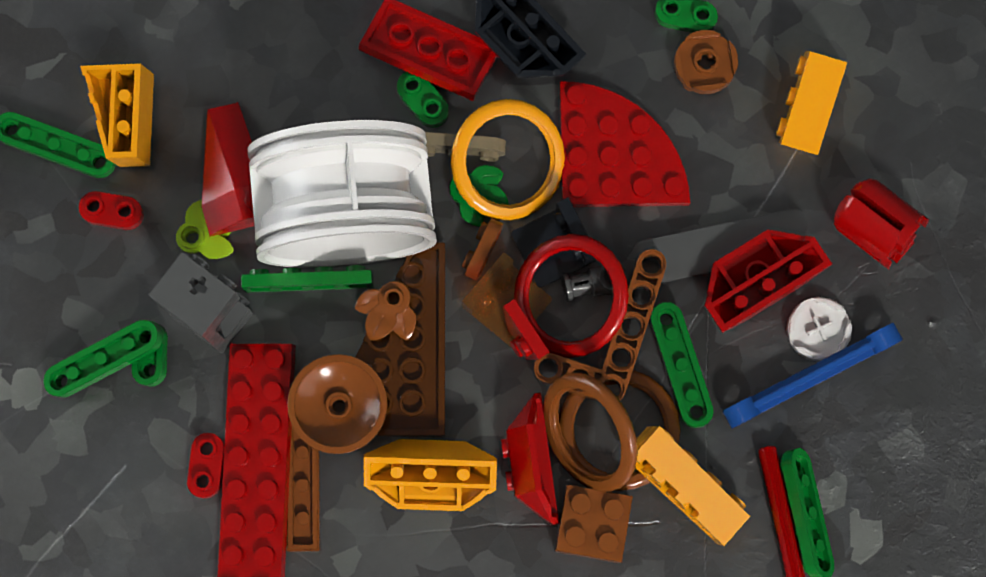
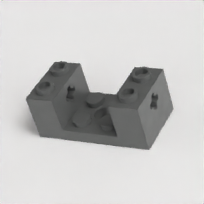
M181 252L148 296L176 321L222 354L253 315L247 307L250 302L234 291L237 285L226 276L220 274L216 277L211 272H208L207 270L210 265L196 254L189 258Z

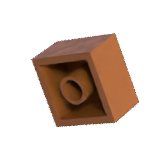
M567 485L555 552L622 563L633 496Z

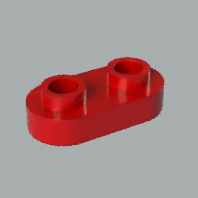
M92 191L85 194L79 202L80 215L93 225L132 230L137 228L144 218V210L140 203L128 196ZM93 202H99L98 210L90 211V205ZM123 208H131V212L127 217L121 216Z
M213 433L200 434L194 439L191 446L187 486L194 496L202 499L215 496L222 484L224 442ZM206 443H211L213 446V451L209 455H204L202 452V447ZM205 475L208 477L209 483L206 487L201 488L198 485V479Z

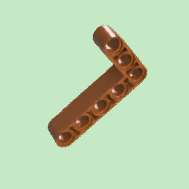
M649 249L640 254L628 287L629 298L623 322L627 319L636 320L639 323L640 332L637 335L629 336L624 333L621 325L620 329L611 339L602 369L548 353L534 363V374L538 381L550 386L559 376L581 370L602 383L609 380L616 382L620 388V393L617 397L620 401L626 393L666 270L667 262L662 252ZM646 258H654L659 262L660 270L654 274L647 273L642 267V261ZM638 288L645 289L650 295V301L644 305L637 304L632 298V292ZM616 350L626 351L630 357L629 364L625 367L616 366L612 361L613 352ZM546 360L555 362L558 367L556 375L550 378L542 376L539 372L540 364ZM571 389L567 391L599 402L594 396L584 390Z

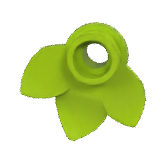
M202 199L198 200L187 209L185 223L179 227L176 233L178 246L186 253L194 254L200 252L208 259L216 260L229 256L234 252V248L225 238L231 232L209 237L201 208ZM191 233L198 234V240L195 243L187 242V237Z

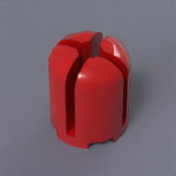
M868 178L857 183L850 191L852 193L851 196L846 195L840 202L835 212L834 225L838 232L886 269L890 270L891 260L896 263L901 260L915 243L914 239L917 236L915 232L921 225L926 227L929 219L881 182Z

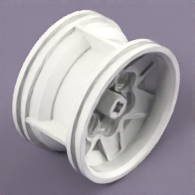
M345 120L288 128L270 133L253 141L248 146V158L250 160L249 172L255 243L258 246L256 249L257 259L265 264L283 267H337L402 258L433 247L437 240L436 233L433 231L435 229V221L432 213L427 163L428 151L424 130L411 124L395 121Z

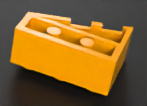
M141 63L80 66L89 89V100L93 104L96 114V125L106 159L119 167L150 166L154 74Z

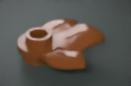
M391 281L383 285L381 289H369L360 295L355 304L357 311L368 314L365 329L370 340L381 339L390 334L392 330L402 339L408 340L415 330L416 313L409 305L411 293L402 282ZM390 292L398 293L400 297L398 303L390 302Z

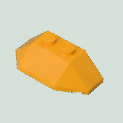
M398 439L364 454V487L370 491L373 490L379 497L397 509L464 511L487 494L490 495L496 491L497 458L466 441Z

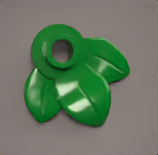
M483 165L468 173L472 185L479 194L492 202L509 205L506 194L497 186L504 175L503 171L494 166ZM452 178L449 183V194L455 202L459 203L461 217L467 223L480 227L485 216L467 204L459 194Z

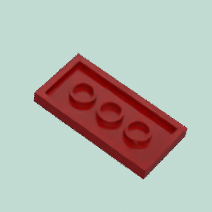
M397 0L383 1L359 43V51L471 101H474L497 58V55L480 37Z

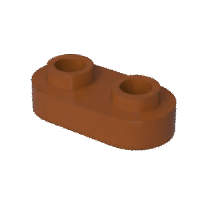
M491 218L489 223L483 221L476 235V239L480 240L475 252L469 250L462 264V267L467 269L465 276L475 281L479 279L501 234L504 223Z

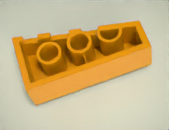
M647 426L636 438L638 456L635 469L716 544L725 546L750 517L743 510L746 507L745 503L733 493L728 495L720 487L722 482L711 472H705L697 464L698 460L684 448L682 449L674 441L672 435L661 426Z

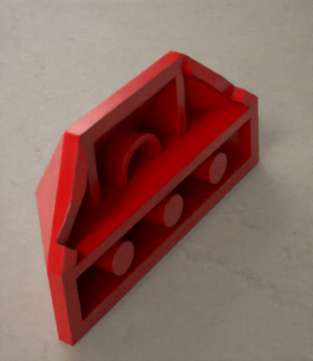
M767 229L712 264L704 306L720 331L724 333L794 292L830 267L832 262L815 237Z
M534 393L506 430L507 438L501 439L503 459L510 458L511 471L505 472L507 490H514L515 498L551 526L559 525L542 397L541 393Z

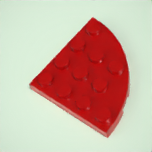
M560 81L561 138L565 154L562 170V200L568 197L573 207L690 205L689 185L680 156L668 135L647 112L627 98L608 89L580 82Z

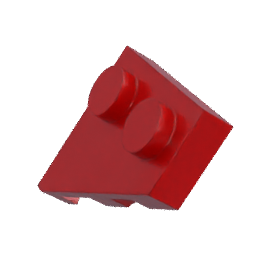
M515 299L505 304L503 311L507 329L513 339L509 343L519 358L524 356L526 360H539L548 354V349Z

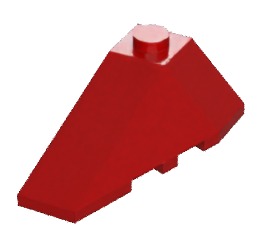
M238 102L207 110L201 208L209 237L254 226L249 172L250 160L248 158V146L252 143Z

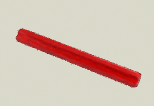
M772 445L762 447L758 453L786 577H805L777 448Z

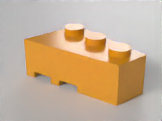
M805 51V55L800 56L795 74L798 75L796 86L790 87L785 105L789 106L787 117H781L776 131V136L780 137L779 143L781 145L818 155L847 62L811 51Z

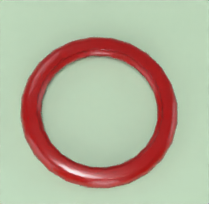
M577 234L556 236L535 248L522 264L516 278L514 290L515 301L543 341L549 353L566 358L586 356L598 351L611 341L622 325L627 312L629 298L627 278L621 263L614 253L600 241ZM575 250L593 256L606 269L612 283L613 302L607 320L598 331L585 339L569 342L549 336L539 327L530 309L529 290L534 273L541 263L556 253Z

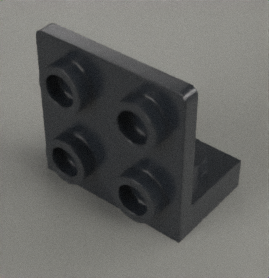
M568 197L557 202L556 210L511 232V236L524 261L535 248L553 237L567 234L588 236ZM562 251L550 256L541 263L534 273L533 280L538 288H543L561 279V274L567 273L569 275L596 262V259L582 251Z

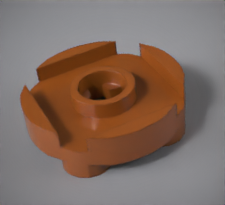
M712 30L696 31L685 38L676 51L674 69L677 78L686 90L699 94H713L721 91L731 83L738 67V54L730 40L727 41L724 37L720 36V33ZM702 55H707V58L714 60L715 64L710 65L709 69H704L697 62L701 61Z

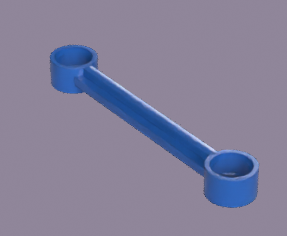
M891 323L860 341L728 407L722 412L731 429L863 360L901 342L903 338L895 324Z

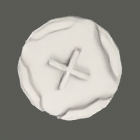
M814 297L801 302L793 309L787 321L786 333L789 344L797 354L807 360L819 362L846 348L851 340L852 325L842 305L830 298Z

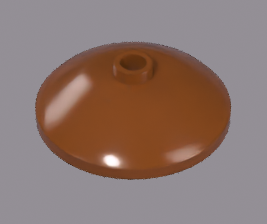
M328 355L312 361L299 372L289 391L288 414L294 430L306 444L324 453L345 454L364 447L378 434L386 418L387 395L380 377L368 364L352 356ZM338 401H343L345 403L344 411L340 413L335 412L334 404Z

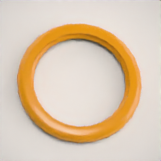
M515 99L492 101L475 110L458 130L451 153L453 180L459 194L467 204L484 216L495 220L509 221L525 218L535 213L552 198L559 187L565 161L562 138L549 116L535 105ZM504 115L520 116L536 125L544 135L550 153L549 171L540 189L530 198L511 205L492 202L479 194L471 183L466 166L467 149L475 132L485 122Z

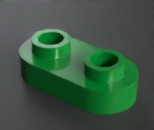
M659 0L655 8V18L661 26L689 33L700 30H713L718 19L716 8L711 3L702 0ZM672 5L676 7L677 12L669 13L666 7ZM704 12L708 18L701 20L697 17V13Z
M403 73L397 81V92L400 99L426 127L436 128L443 125L449 115L446 100L430 82L411 73ZM409 82H416L418 84L415 90H409L406 86ZM430 105H436L439 109L436 113L430 114L427 112V108Z
M156 322L153 323L160 327L163 334L160 347L155 352L132 363V376L135 381L149 387L159 385L167 374L168 336L165 328ZM150 332L144 337L145 343L149 342ZM154 365L155 373L150 376L148 373L149 368Z

